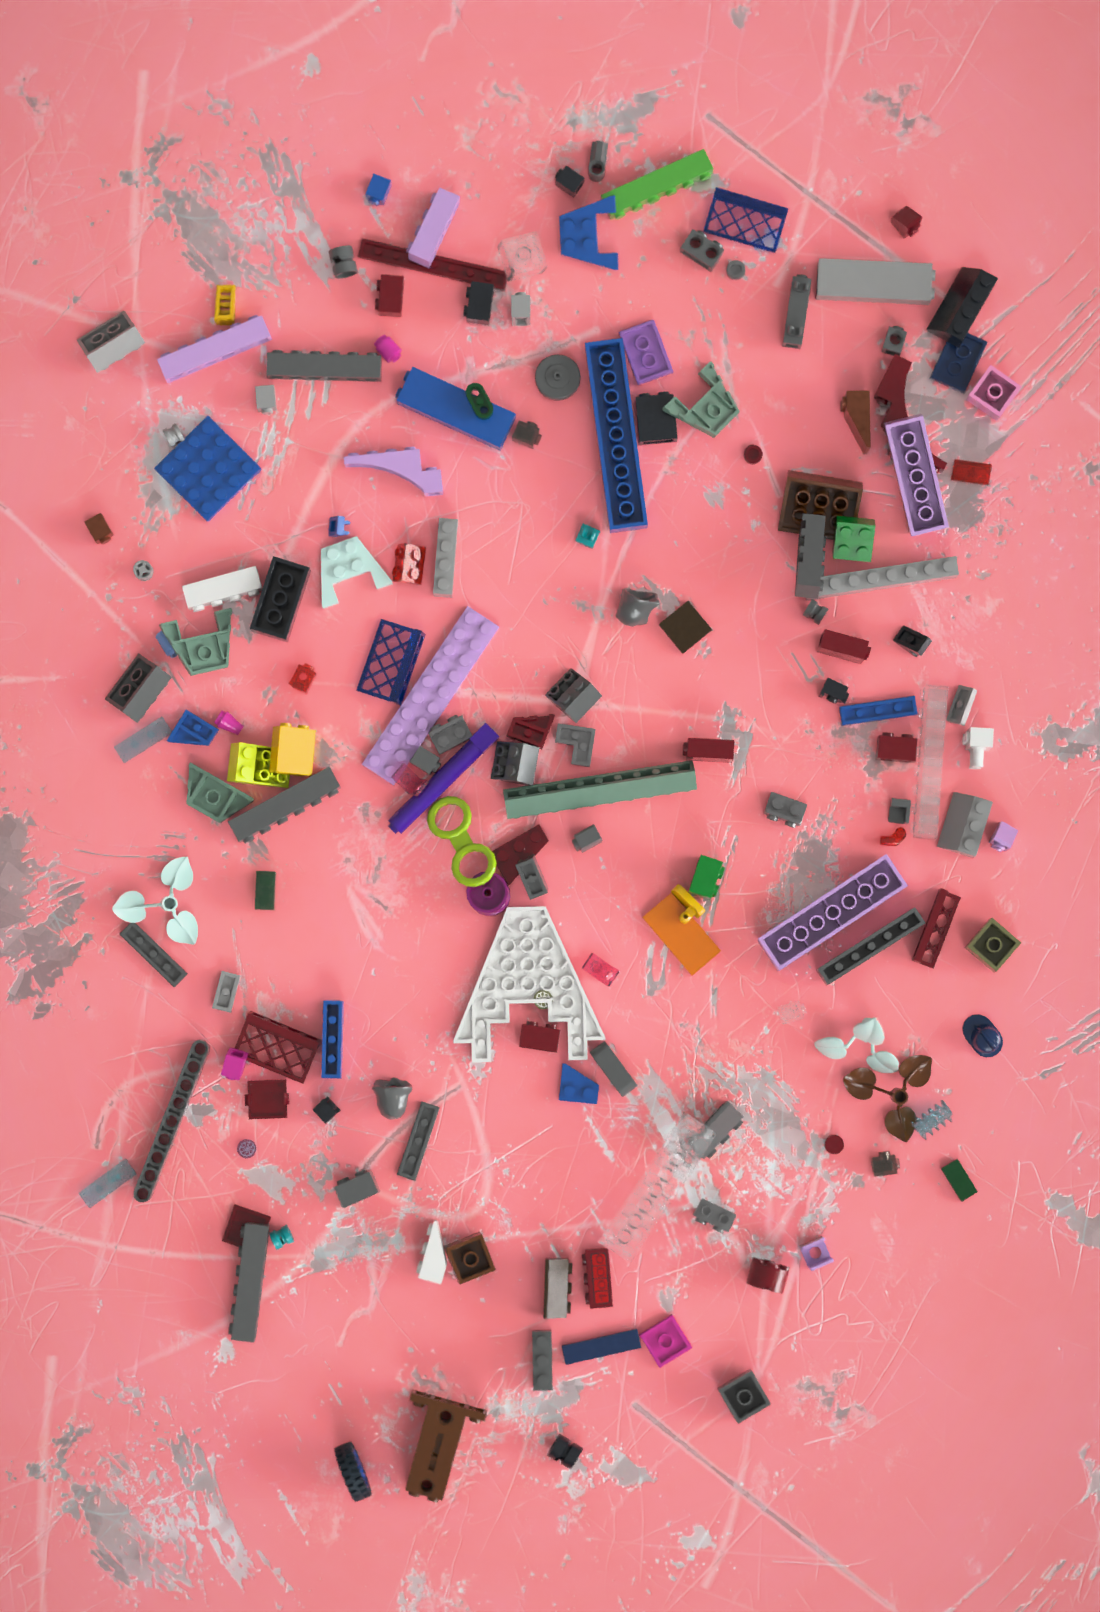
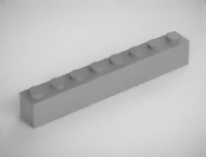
M953 556L823 576L820 579L824 580L823 591H819L818 599L955 579L959 576L957 557ZM806 598V601H810L813 598Z

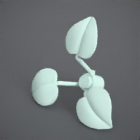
M188 857L176 858L163 868L161 881L163 884L170 886V894L163 897L160 903L144 904L145 899L141 893L128 891L122 894L112 907L116 916L130 923L142 921L146 917L145 908L161 907L164 911H171L174 918L170 919L167 923L166 932L168 936L178 943L196 944L198 938L197 921L193 914L188 911H181L176 915L175 909L178 902L173 897V888L182 891L189 888L193 882V871Z
M876 1017L864 1018L861 1023L855 1025L853 1028L854 1035L847 1044H844L840 1038L826 1037L814 1042L816 1049L826 1057L842 1059L847 1054L846 1049L857 1038L871 1044L872 1055L867 1056L866 1061L873 1070L880 1073H894L899 1070V1062L892 1053L886 1051H878L876 1053L874 1050V1045L882 1044L885 1038L883 1029Z

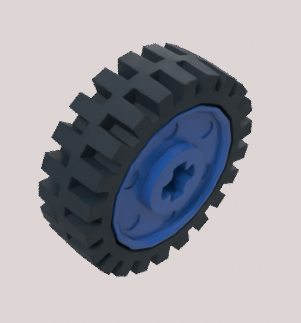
M350 1441L335 1447L336 1460L353 1501L358 1502L372 1496L366 1472L353 1443Z

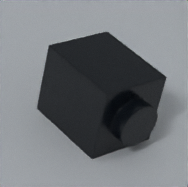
M567 165L564 169L560 168L554 177L556 179L555 186L573 198L585 183V178Z

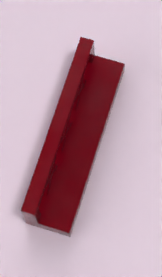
M943 888L938 890L912 961L934 969L961 897L949 893L948 890ZM946 896L955 899L953 907L947 910L943 905ZM944 913L947 923L939 928L937 919L939 915ZM937 931L941 939L938 944L932 946L930 937L932 933ZM931 949L934 956L931 963L922 960L925 951Z

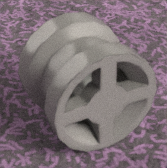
M176 423L170 429L165 428L162 430L171 447L176 442L185 440Z
M140 560L133 566L134 575L139 580L148 581L152 578L154 570L149 562Z

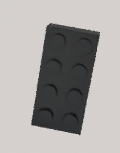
M273 556L250 625L252 632L288 643L311 573L310 567Z

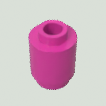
M385 334L374 343L378 353L388 363H395L401 357V348Z

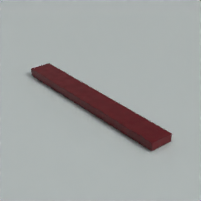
M364 238L361 240L358 258L470 284L471 281L494 284V289L505 291L509 277L508 271L435 255L430 268H427L409 260L407 248Z

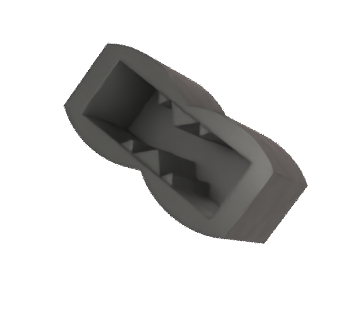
M593 824L574 834L572 844L576 851L580 850L583 853L602 843L603 840Z

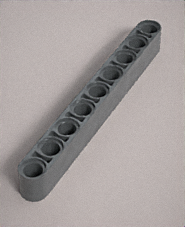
M197 1040L190 1048L134 1189L133 1195L138 1202H147L154 1194L210 1053V1045L206 1041ZM200 1043L204 1044L206 1048L203 1054L196 1052V1046ZM192 1061L198 1064L196 1072L189 1070V1064ZM185 1079L191 1082L189 1090L182 1088V1082ZM178 1097L184 1100V1105L180 1109L174 1104ZM171 1115L177 1119V1123L173 1127L167 1123V1119ZM162 1134H167L170 1138L169 1143L166 1145L160 1142ZM155 1152L162 1154V1160L159 1163L153 1160ZM148 1170H152L155 1173V1178L152 1181L146 1178ZM141 1188H145L148 1191L146 1199L139 1197L138 1193Z

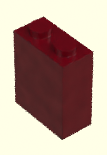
M824 629L817 653L862 664L864 660L867 661V658H869L871 647L868 646L869 641Z
M688 738L687 742L683 744L682 756H686V761L732 763L734 760L735 740Z

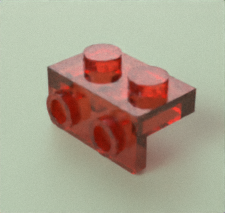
M409 543L397 545L395 550V566L392 570L393 582H405L414 585L422 584L426 547Z

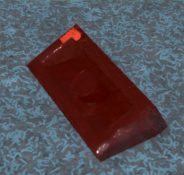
M954 459L951 480L989 485L992 464Z

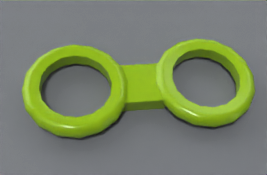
M446 796L440 798L429 809L427 823L435 836L441 839H450L456 851L451 864L453 876L459 883L468 887H477L485 884L492 878L495 872L496 859L489 847L473 843L467 829L471 824L472 818L470 807L464 800L458 797ZM446 805H456L462 809L464 814L460 826L451 831H443L435 823L438 810ZM471 852H481L488 859V867L485 873L474 879L463 876L459 869L462 858Z

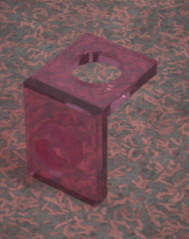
M402 763L391 776L408 794L418 796L429 783L428 780L419 778L405 763Z
M594 953L590 954L582 966L583 970L608 987H610L620 972ZM613 972L611 978L607 980L608 975Z

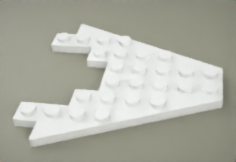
M546 906L507 907L453 1040V1044L471 1043L472 1063L491 1062V1023H510L509 1004L548 1003V1022H568V1060H588L587 1041L605 1040V1035ZM540 990L548 991L552 995L550 999H534V995Z

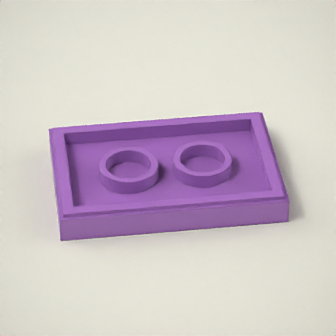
M654 319L618 332L619 337L623 338L624 350L638 386L674 372Z

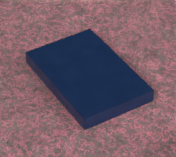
M969 333L960 348L946 341L929 379L964 394L988 342Z

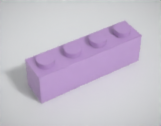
M440 187L437 193L434 192L430 199V208H426L422 216L424 221L421 226L418 225L416 228L414 242L410 241L407 247L408 259L427 268H430L460 205V196Z

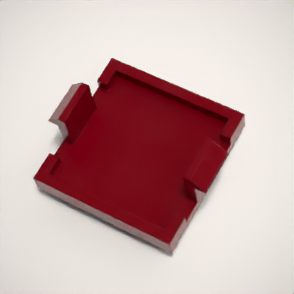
M287 1079L247 1081L248 1094H244L245 1106H248L249 1110L248 1119L288 1118L287 1105H289V1093H287Z

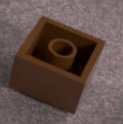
M481 1232L474 1233L444 1246L456 1280L460 1285L496 1270Z

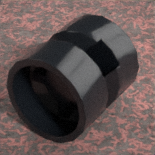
M559 1434L547 1456L555 1461L561 1460V1465L571 1470L579 1458L583 1447L575 1442L570 1444L567 1437Z

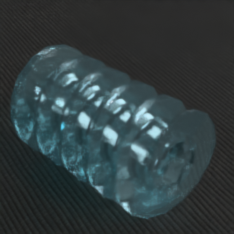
M940 1100L941 1106L934 1104L935 1111L931 1108L928 1109L929 1115L924 1112L921 1113L922 1120L919 1117H915L916 1124L910 1121L920 1137L927 1140L926 1133L934 1135L933 1128L938 1132L940 1131L939 1124L946 1127V1119L951 1123L953 1122V1113L943 1100Z

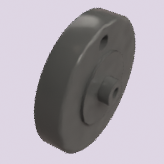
M555 354L546 357L539 363L535 372L537 389L544 397L550 400L561 401L570 398L575 394L580 385V370L577 364L565 355Z

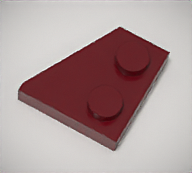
M534 715L526 718L513 717L506 737L539 747L542 750L555 715Z

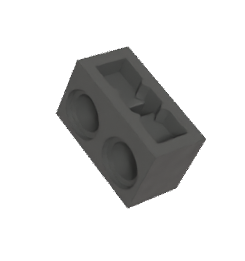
M692 229L680 247V253L709 272H712L723 256L725 249L722 248L723 245L718 241L714 240L712 242L709 240L704 232ZM692 241H698L700 243V246L694 248L690 245V243ZM708 251H714L716 253V256L714 258L707 257L706 253Z

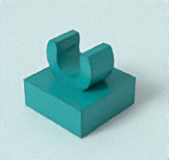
M583 523L575 542L593 549L600 530Z

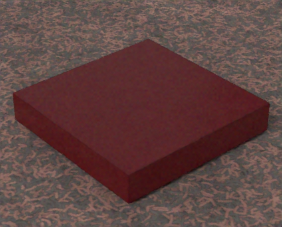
M234 1204L222 1242L237 1247L239 1245L243 1246V1238H240L241 1227L245 1226L246 1222L269 1224L271 1216Z

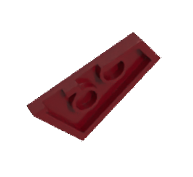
M539 824L492 851L495 855L496 865L508 886L519 875L515 864L521 859H527L532 854L536 856L548 843L549 840Z

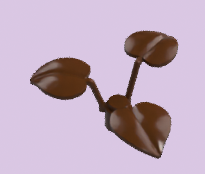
M914 1055L906 1058L899 1067V1074L905 1078L902 1088L896 1087L891 1091H887L874 1086L876 1083L874 1072L864 1067L857 1068L845 1075L843 1083L846 1090L853 1097L860 1100L870 1099L873 1089L890 1095V1099L898 1105L896 1107L897 1110H891L887 1113L884 1122L885 1127L890 1134L906 1143L913 1135L916 1126L915 1112L907 1106L900 1109L908 1100L906 1083L908 1081L912 1087L924 1086L931 1076L932 1058L925 1055Z

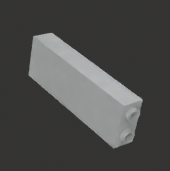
M819 258L817 263L816 300L929 305L931 300L935 298V288H932V281H935L936 270L933 269V263Z

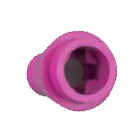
M223 710L214 722L218 725V728L239 735L244 727L228 711L224 712Z

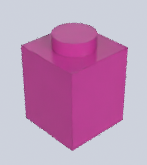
M230 1047L225 1056L221 1075L229 1080H240L244 1072L248 1052Z

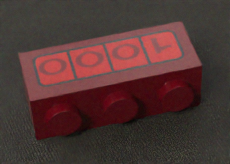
M609 1248L585 1249V1254H582V1265H586L587 1273H583L584 1285H588L589 1292L585 1293L586 1305L590 1304V1309L613 1307Z

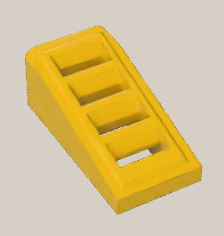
M217 285L214 314L216 325L231 326L235 323L236 285ZM221 293H231V295H221ZM220 308H230V310H220Z

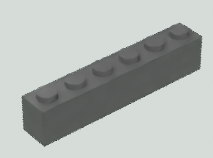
M272 350V353H267L266 376L268 379L381 382L382 357L374 352H368L366 355H359L358 352H348V355H344L336 351H331L329 354H321L320 351H310V354H305L298 350H293L291 353H283L282 350Z
M327 767L231 819L228 823L238 842L247 844L255 839L254 836L261 833L263 835L272 830L271 826L284 824L288 821L289 816L293 814L298 816L305 812L304 808L310 805L315 807L322 803L321 799L328 796L331 798L337 795L341 786L331 768Z
M916 907L822 965L816 971L827 986L925 924V921Z
M246 1222L245 1226L241 1227L240 1238H243V1246L239 1245L238 1257H241V1262L236 1267L235 1276L239 1278L238 1284L234 1285L233 1290L236 1302L235 1304L232 1303L231 1315H234L233 1323L229 1324L228 1335H231V1340L251 1343L256 1341L270 1224Z

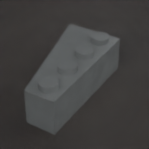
M802 514L798 537L795 597L818 599L819 591H823L824 580L820 579L824 576L825 568L822 562L825 561V551H823V548L826 545V536H824L826 516Z

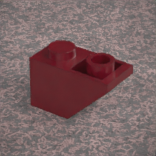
M906 205L892 216L890 222L905 239L907 236L911 238L919 232L923 217Z

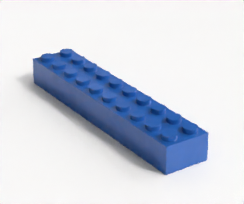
M623 338L585 343V354L609 532L618 533L647 529L648 521Z

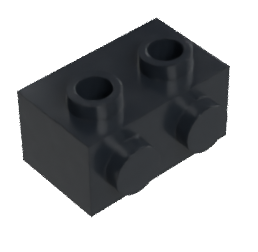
M471 281V287H467L466 298H469L468 305H464L463 312L467 323L489 325L494 284Z

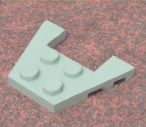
M357 536L321 549L323 609L339 604L333 585L356 576L371 572L377 590L393 585L392 580Z

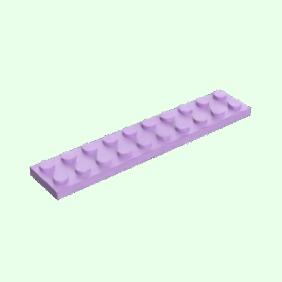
M467 606L363 761V766L393 786L396 784L417 749L428 736V733L431 731L430 728L436 724L500 628L498 625Z

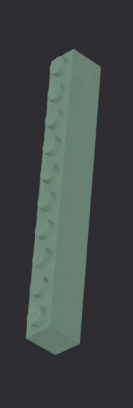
M693 760L503 789L507 819H517L524 816H536L588 806L594 807L601 804H613L620 801H632L640 798L697 790Z

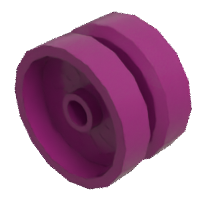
M480 872L476 874L475 876H473V879L480 877L485 872ZM494 873L492 878L485 884L477 887L467 886L466 889L467 900L471 907L479 914L485 916H496L502 913L509 905L511 898L510 888L506 881L497 873ZM490 890L491 895L485 896L487 894L486 891Z

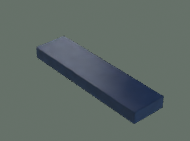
M637 1328L562 1345L566 1365L642 1348Z

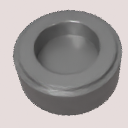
M739 260L731 261L726 269L728 277L732 280L741 279L745 274V265Z

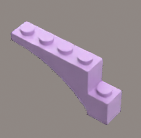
M405 447L402 451H397L394 448L386 449L383 453H378V451L374 450L368 451L364 455L349 453L348 456L344 457L345 468L362 467L386 471L412 483L424 492L425 497L444 495L441 469L428 467L426 471H422L420 449H416V447Z

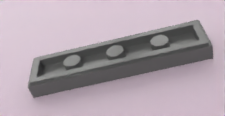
M130 923L119 934L174 988L188 975L136 923Z
M421 1101L397 1175L413 1181L416 1180L440 1107Z

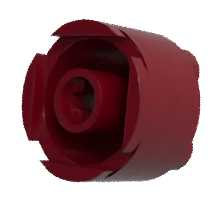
M753 1257L746 1283L759 1289L783 1294L790 1267L775 1264L771 1260Z

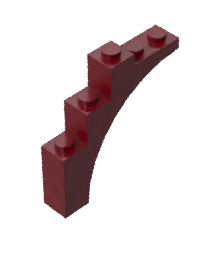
M896 354L874 395V399H876L878 404L885 407L886 405L890 406L880 426L884 428V432H886L884 423L908 417L905 407V385L912 362ZM889 451L888 456L892 460L891 452ZM932 453L936 474L938 472L942 473L947 463Z

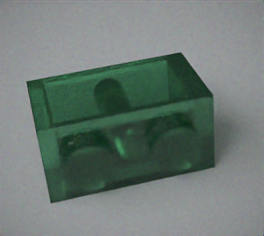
M256 871L255 910L276 911L277 872Z

